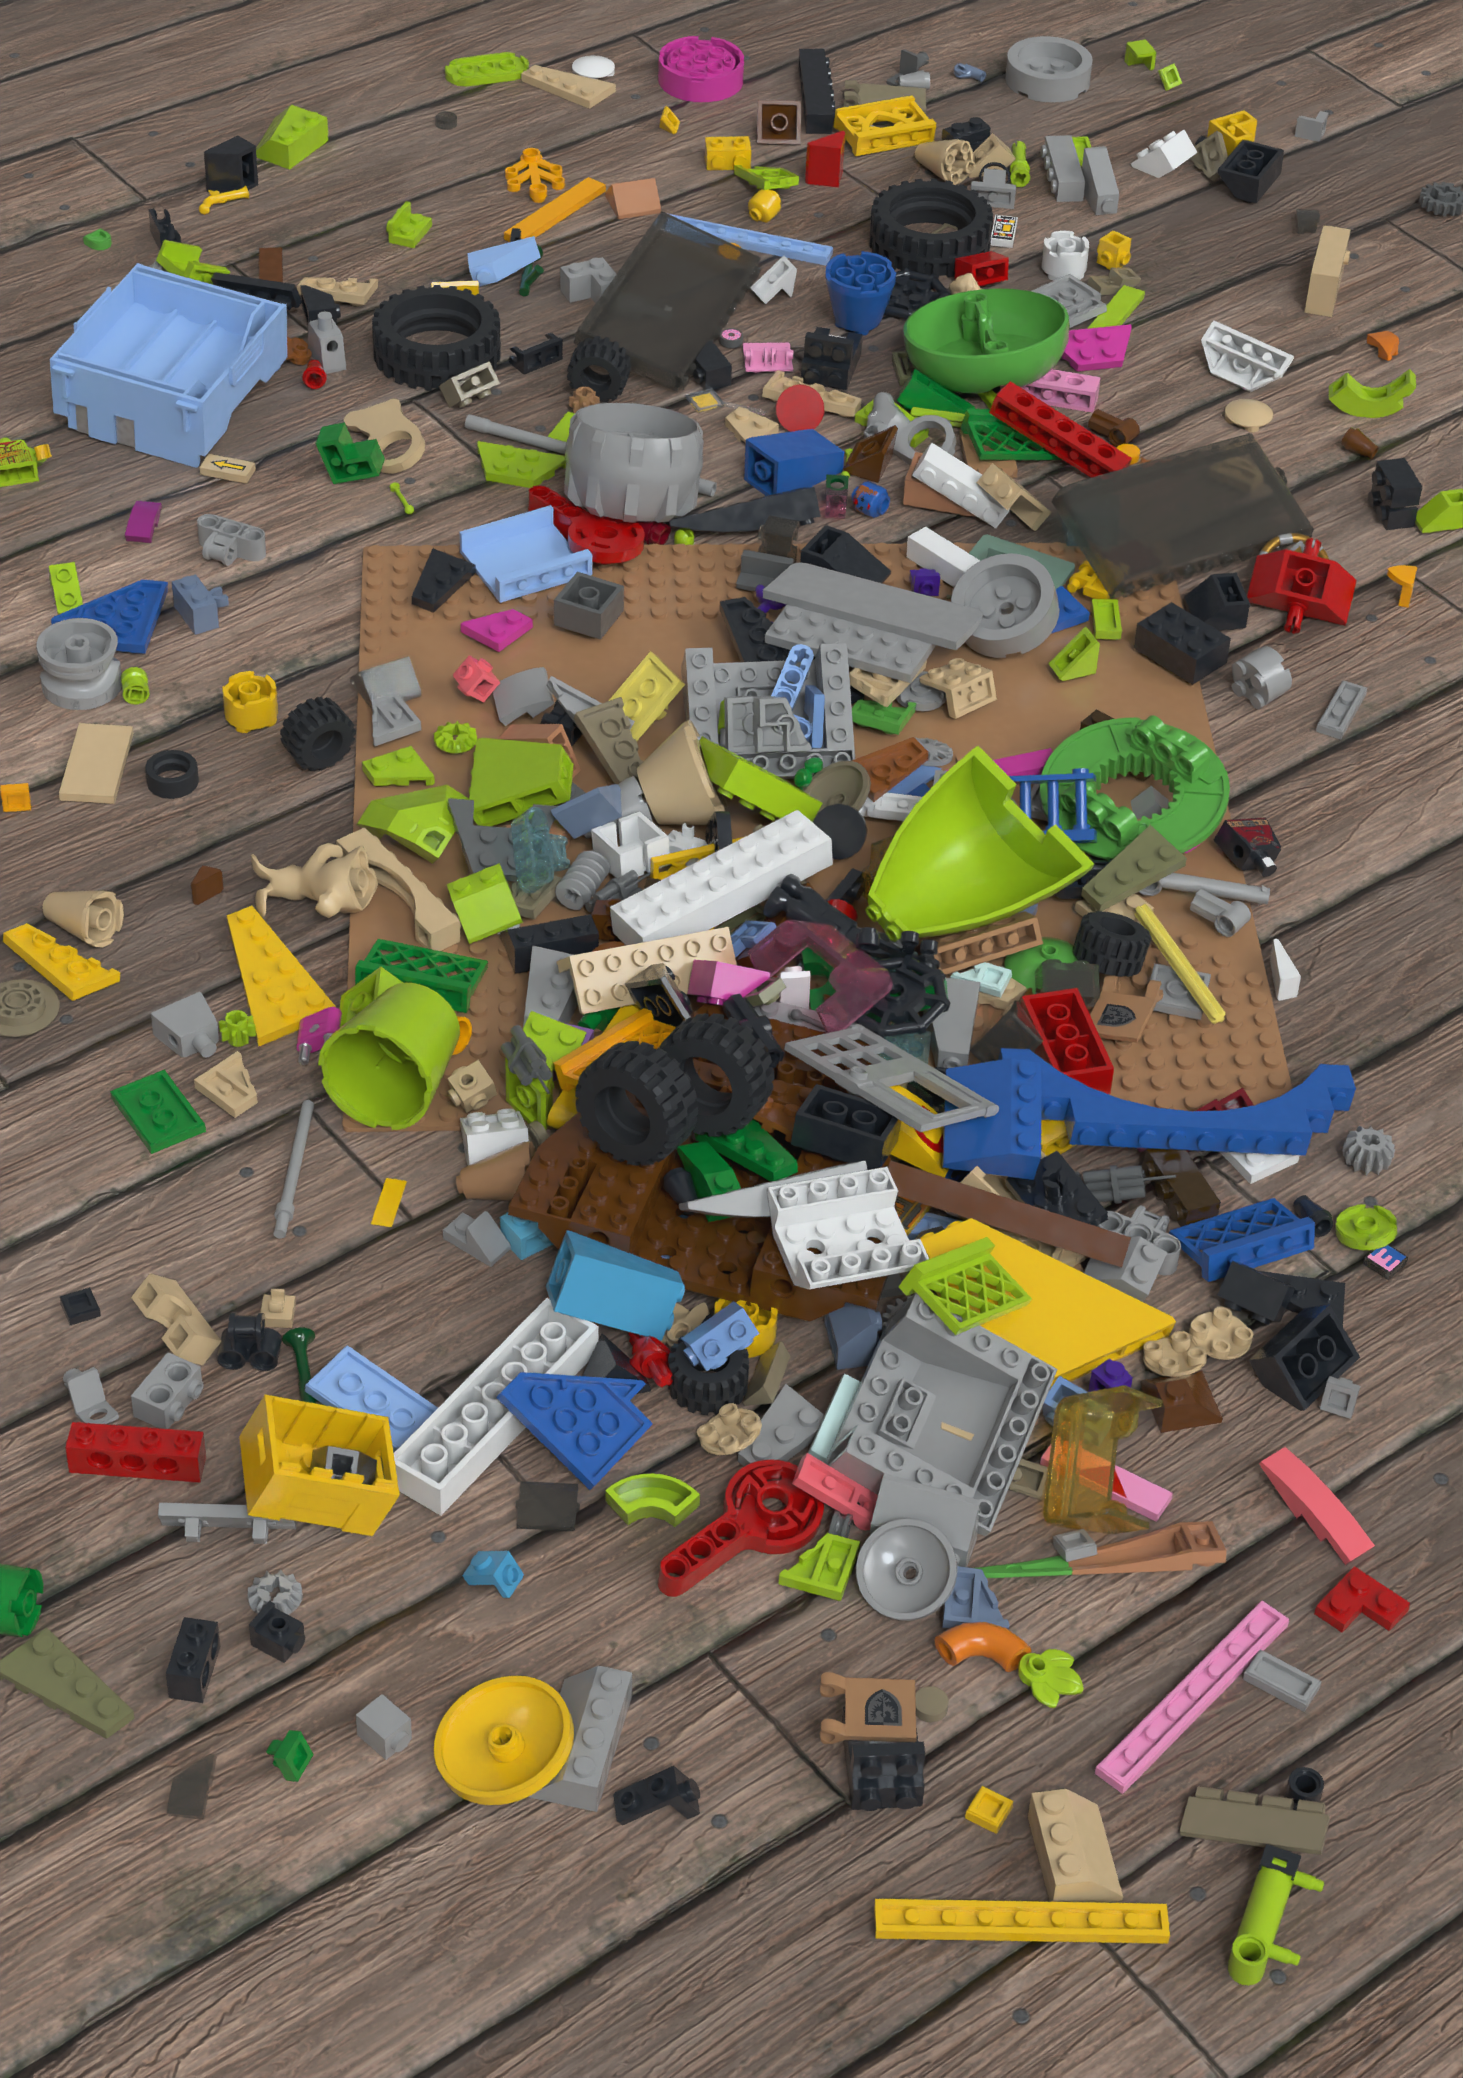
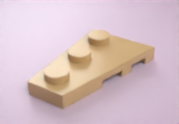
M304 277L298 284L297 290L299 295H301L300 285H307L331 294L335 303L347 302L352 306H362L366 304L378 288V279L370 278V283H357V278H348L346 281L336 282L334 278Z

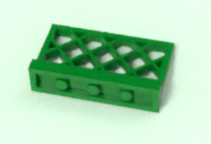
M990 409L966 410L961 430L963 434H969L979 460H1062L990 414ZM1002 433H1009L1010 435L1007 437ZM991 437H994L995 439L1001 441L1002 443H1001V444H998V443H996V442L990 440V438H991ZM1016 437L1025 443L1022 445L1013 440V438ZM986 445L995 451H985L983 446ZM1008 445L1017 451H1010L1005 446ZM1030 445L1039 451H1033L1027 447Z
M377 939L365 960H359L356 964L355 985L379 967H383L403 983L420 984L434 990L450 1004L454 1011L467 1013L470 1008V998L488 968V961ZM385 950L393 953L383 955L380 951ZM413 956H415V957H420L419 959H415V960H410V959H409V957H413ZM397 960H401L402 962L396 965H392L390 963ZM444 962L448 964L438 966L436 963ZM427 965L430 968L422 971L418 969L419 967ZM474 968L476 970L466 972L464 969ZM453 971H456L457 973L456 975H452L449 977L446 975V973H450Z

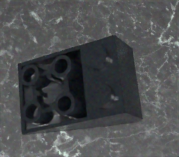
M825 525L801 550L800 563L819 566L882 584L891 575V570L849 533Z

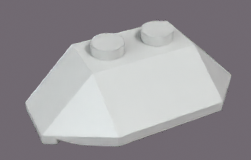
M1214 320L1201 339L1211 375L1249 392H1253L1282 378L1294 359V356Z

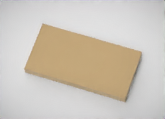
M79 723L59 791V799L61 801L115 804L134 734L133 726Z

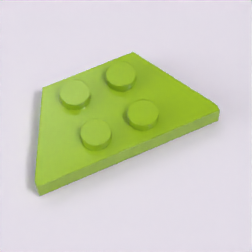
M734 165V174L748 181L750 185H756L757 189H790L791 186L799 185V176L784 168L755 166V169H745L742 165Z
M481 441L477 442V452L481 457V465L484 469L486 481L531 488L555 476V470L559 467L566 469V459L562 455L539 452L534 449L516 448L511 445L504 446Z

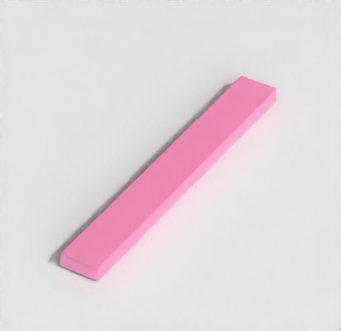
M1261 1601L1096 1766L1095 1774L1123 1794L1251 1664L1259 1650L1264 1651L1288 1627L1289 1618L1264 1601Z

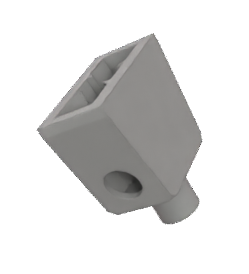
M320 312L318 320L308 323V349L311 350L313 359L321 363L326 374L346 370L342 332L332 319L330 312Z
M200 991L151 1013L153 1035L180 1057L186 1058L199 1052L203 1057L207 1058L216 1052V1044L219 1041L217 1021Z

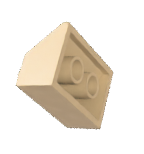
M1068 1789L1032 1793L1028 1820L1049 1901L1097 1903L1122 1901L1123 1894L1098 1805Z

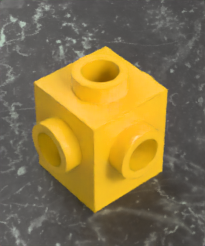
M1114 230L1102 237L1097 247V263L1109 270L1111 268H1121L1129 263L1131 258V238Z

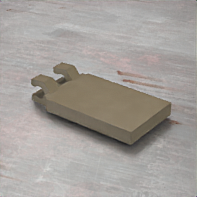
M845 80V89L853 88L854 91L844 90V100L852 99L854 102L844 101V107L912 95L915 98V102L926 114V88L858 84L856 80Z

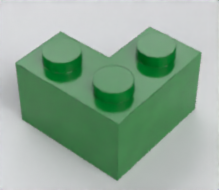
M345 422L323 426L315 443L333 484L380 475L385 458L377 439L353 443Z

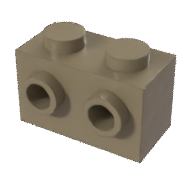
M489 361L450 378L439 387L449 408L456 405L462 408L473 402L472 398L476 396L480 400L491 395V389L499 385L500 382Z

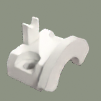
M686 823L682 825V833L672 830L668 834L670 853L708 845L705 840L694 837V826L689 828L686 826ZM690 859L686 863V866H690L696 863L699 859Z

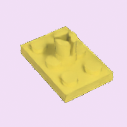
M650 651L609 701L622 697L625 716L635 721L630 730L632 737L638 741L655 720H660L666 716L667 712L663 710H668V704L685 684L657 655Z

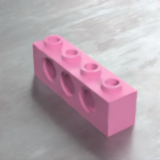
M1052 369L1039 380L1021 388L1047 405L1093 413L1099 395L1101 377ZM1005 385L1000 386V391L1005 387Z

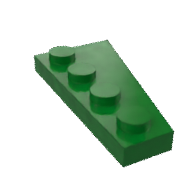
M755 1119L750 1121L743 1129H738L736 1133L731 1135L722 1134L720 1137L708 1136V1132L704 1135L695 1133V1140L699 1142L707 1141L718 1153L771 1182L798 1172L797 1160L762 1128Z

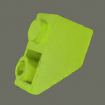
M1463 489L1441 491L1417 511L1415 523L1421 533L1463 528Z

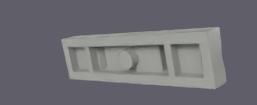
M159 1503L158 1517L162 1526H185L184 1536L187 1542H200L201 1527L253 1528L252 1539H254V1544H267L269 1529H296L297 1521L281 1518L278 1521L249 1516L247 1505Z

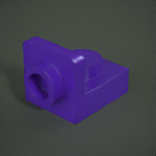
M935 569L910 570L909 579L912 592L927 596H939L940 573L936 572Z

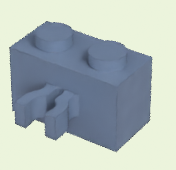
M196 574L172 581L174 607L192 632L196 635L219 628L217 607L229 605L228 596L226 594L223 595L222 588L219 586L208 591Z

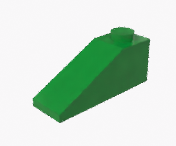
M914 369L900 390L897 398L900 405L909 411L913 407L965 414L967 409H975V406Z
M707 1141L677 1147V1152L685 1170L692 1175L698 1199L741 1189L733 1169ZM705 1214L708 1222L731 1218L728 1216Z

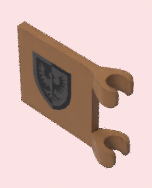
M1106 975L1102 992L1090 1014L1100 1038L1138 1043L1156 1003L1163 998V990H1160L1161 981L1150 980L1146 995L1142 997L1119 994L1120 985L1116 984L1118 976Z
M825 1672L821 1675L820 1694L823 1697H834L845 1693V1724L833 1719H824L821 1722L820 1740L823 1744H834L844 1740L916 1742L915 1680L846 1678L832 1672Z

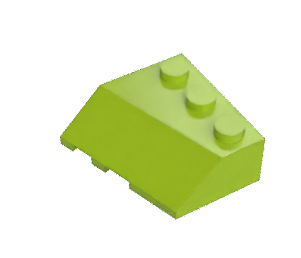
M290 105L272 121L256 147L257 158L290 170L329 141L327 117L319 115L317 112Z

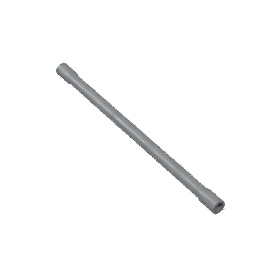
M471 414L466 417L465 428L485 434H493L565 454L566 442L492 422L489 419ZM700 478L698 493L713 497L716 492L717 483Z

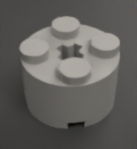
M1263 646L1233 663L1232 676L1234 683L1232 684V689L1234 693L1239 697L1244 696L1249 699L1252 706L1256 709L1264 707L1283 695L1291 688L1292 677L1289 668L1284 670L1281 664L1284 661L1282 656L1273 648Z

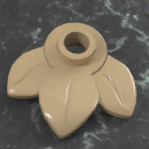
M703 1302L697 1305L691 1311L676 1303L673 1310V1325L669 1331H665L661 1342L668 1343L671 1348L674 1343L678 1344V1339L681 1336H685L697 1328L705 1317L710 1314L706 1303Z

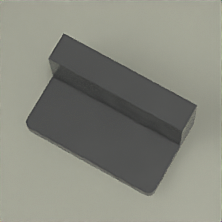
M744 550L741 555V573L737 579L736 588L755 592L756 586L759 584L767 587L794 563V559Z

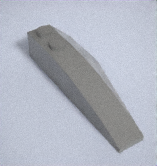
M866 1161L841 1164L782 1178L777 1181L754 1185V1187L737 1189L725 1194H717L680 1203L679 1208L683 1211L713 1216L771 1217L767 1193L768 1187L866 1171L867 1165Z

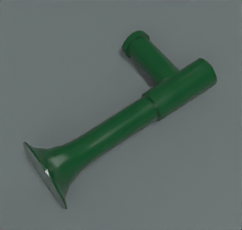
M537 244L540 257L542 258V248ZM534 262L524 267L519 288L521 296L529 295L530 286L544 272L540 265H536L533 269Z
M294 1328L283 1335L282 1341L286 1346L292 1347L295 1353L301 1401L316 1404L319 1401L305 1392V1385L311 1380L307 1347L308 1344L314 1341L316 1335L309 1328Z

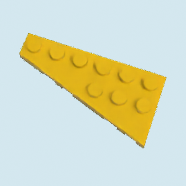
M253 906L227 915V924L235 949L248 1007L256 1027L258 1047L298 1031L302 1018L328 1007H336Z

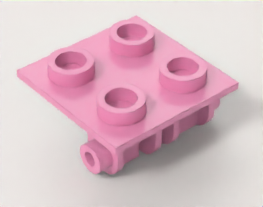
M743 343L746 372L793 371V350L790 349V343Z

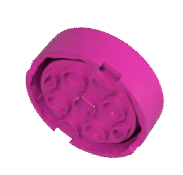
M688 36L673 40L660 50L658 82L660 87L673 97L691 102H714L735 95L743 86L744 55L736 45L729 41L716 37H711V40H699V36Z

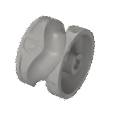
M72 618L49 626L39 635L36 645L37 656L40 665L44 669L40 674L41 687L44 696L52 704L65 709L87 710L102 706L118 695L122 687L120 661L113 657L118 645V638L110 626L94 619Z

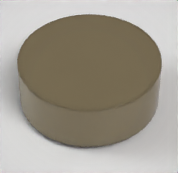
M533 1121L526 1126L528 1128V1139L533 1142L537 1150L538 1146L548 1139L549 1136L540 1122Z
M928 1686L916 1692V1716L925 1722H937L946 1716L949 1700L943 1690Z

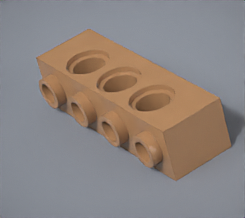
M1024 911L980 928L934 939V941L938 942V953L934 957L940 962L939 969L946 975L1042 945L1043 941L1037 916Z

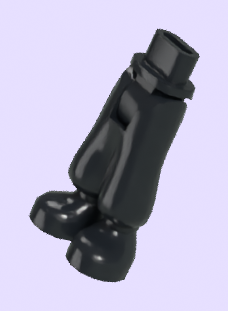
M789 874L782 881L781 887L777 886L773 890L764 906L763 914L766 917L773 919L784 911L790 923L816 935L834 933L837 943L841 942L842 946L845 944L852 949L856 948V935L860 933L857 922L829 904L811 887L801 885L799 877Z

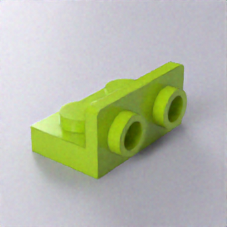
M406 201L401 208H398L392 219H389L387 222L386 232L389 234V243L415 248L432 227V218L422 214L411 213V202Z

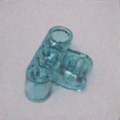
M538 807L529 808L512 821L511 831L518 885L526 893H535L553 880L554 871H562L570 867V860L567 859L565 847L568 844V840L565 836L549 834L547 816Z

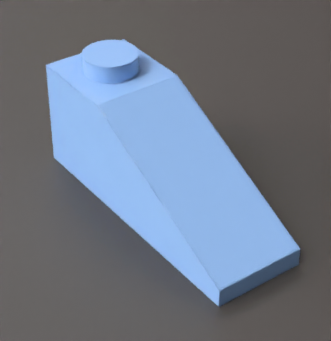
M534 236L467 253L473 281L478 280L479 287L498 282L541 258Z

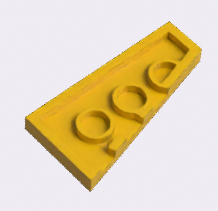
M27 923L3 933V942L72 1001L120 982L119 971L113 968L109 971L102 968L100 961L92 957L88 960L78 955L77 949L69 945L57 944L56 938Z

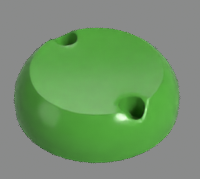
M997 288L961 292L927 303L907 318L903 332L907 356L916 370L948 390L963 393H985L997 386H1006L1010 381L1019 387H1023L1045 376L1055 367L1066 349L1069 341L1070 324L1066 308L1059 301L1049 296L1026 290Z

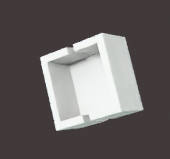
M640 811L618 819L620 847L617 844L616 823L610 822L591 829L593 851L601 854L608 860L610 873L616 878H620L631 870L636 871L638 877L644 875V871L650 872L652 857L670 854L668 835ZM670 864L659 866V869Z

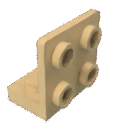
M962 658L952 659L949 661V664L940 668L930 669L927 674L919 677L920 683L946 693L949 716L955 719L997 700L993 671L981 667L979 664L964 661Z

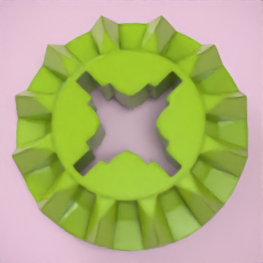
M459 721L454 724L446 722L445 726H438L437 732L434 733L435 745L448 753L469 751L476 745L477 741L476 729L470 727L469 723L460 724ZM454 735H458L456 740H453Z

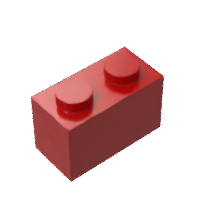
M989 251L955 258V280L957 277L967 273L973 275L979 286L1008 280L1009 257Z

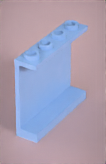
M551 505L459 532L460 553L466 561L476 565L477 575L500 603L568 583L576 572L592 575V553L588 549L576 553L570 550L568 541L553 524V507Z

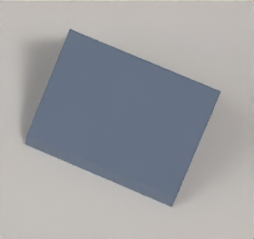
M619 784L598 787L552 809L551 813L575 839L590 832L591 829L603 826L622 817Z

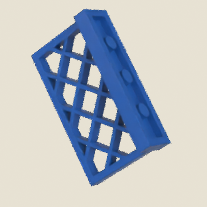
M1275 1198L1169 1230V1234L1178 1238L1181 1243V1249L1202 1267V1277L1206 1281L1211 1282L1224 1278L1232 1261L1255 1268L1314 1249L1315 1222L1309 1217L1299 1219ZM1272 1210V1211H1274L1277 1215H1275V1214H1267V1213H1264V1212H1267V1211ZM1238 1220H1248L1251 1223L1239 1222ZM1257 1222L1270 1223L1272 1226L1257 1224ZM1213 1228H1220V1229H1225V1230H1224V1231H1218V1230H1211V1229H1213ZM1231 1230L1246 1232V1234L1233 1233ZM1188 1236L1198 1237V1240H1197V1239L1184 1238V1237H1188ZM1204 1239L1220 1240V1242L1204 1241Z

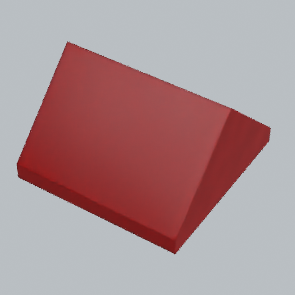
M843 130L807 143L805 183L839 188L844 163L845 132Z

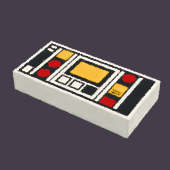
M995 215L991 246L1013 248L1018 217Z

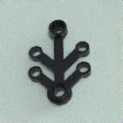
M864 927L856 935V954L860 957H876V960L902 957L906 953L913 954L915 946L919 945V933L915 931L902 932L901 944L903 946L900 948L881 939L875 928ZM922 940L920 944L921 954H913V958L935 970L939 969L940 962L934 957L938 953V942Z

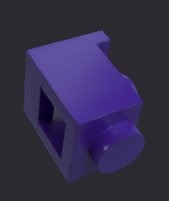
M1109 1358L1091 1371L1088 1392L1115 1407V1411L1133 1400L1134 1395L1130 1392L1133 1377L1122 1363L1112 1361ZM1107 1389L1109 1390L1108 1396L1103 1393Z

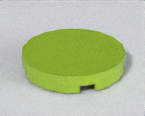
M1366 1204L1355 1205L1342 1211L1336 1218V1237L1342 1244L1352 1249L1376 1250L1394 1241L1397 1235L1396 1217L1391 1211L1378 1205H1374V1209L1366 1208Z

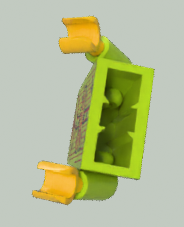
M1 438L0 487L39 481L37 467L41 466L47 458L52 457L49 444L39 445L33 449L28 447L24 440L11 441L9 438Z

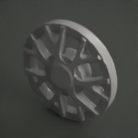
M915 738L928 751V761L923 764L924 766H943L952 761L953 751L946 743L944 744L929 738Z

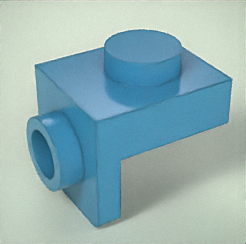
M478 1551L462 1576L468 1585H495L503 1598H510L524 1574L509 1551Z

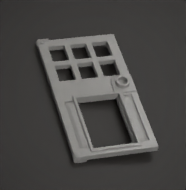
M860 1024L850 1025L848 1029L785 1043L784 1050L835 1080V1083L845 1088L849 1094L865 1098L919 1132L981 1116L985 1118L994 1116L999 1111L998 1105ZM861 1039L869 1044V1046H862L853 1040ZM840 1044L848 1050L841 1051L832 1045ZM819 1049L827 1055L821 1057L811 1050ZM884 1053L893 1058V1060L887 1061L877 1054ZM863 1058L872 1063V1065L866 1066L856 1059ZM842 1063L850 1069L842 1070L834 1064ZM915 1081L959 1108L934 1115L890 1087Z

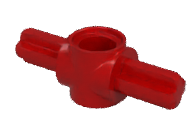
M629 1332V1342L633 1347V1357L629 1360L630 1364L643 1376L649 1379L653 1378L658 1387L670 1386L673 1382L671 1378L672 1372L668 1367L670 1349L653 1336L646 1337Z

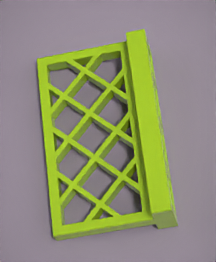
M988 1237L915 1264L898 1286L906 1296L916 1292L955 1335L1027 1306L1032 1300L1024 1289L990 1254L995 1245ZM984 1266H986L994 1275L985 1272ZM966 1275L976 1278L977 1283L966 1279ZM948 1282L957 1285L959 1290L948 1286ZM985 1282L996 1286V1290L986 1287ZM929 1289L940 1293L941 1297L934 1295ZM967 1290L977 1293L978 1297L968 1294ZM1005 1290L1011 1292L1014 1297L1006 1295ZM949 1297L960 1301V1305L949 1301ZM987 1298L997 1301L998 1305L988 1302ZM969 1305L980 1309V1313L969 1309ZM952 1313L961 1316L962 1322H959Z

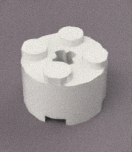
M1056 231L1051 234L1050 238L1047 239L1045 237L1042 269L1048 274V278L1054 281L1071 274L1081 280L1087 270L1089 241L1084 236L1082 239L1074 236L1073 231Z

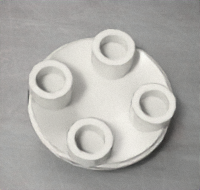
M584 56L573 62L572 72L598 80V78L613 76L615 74V65L610 59L602 56Z

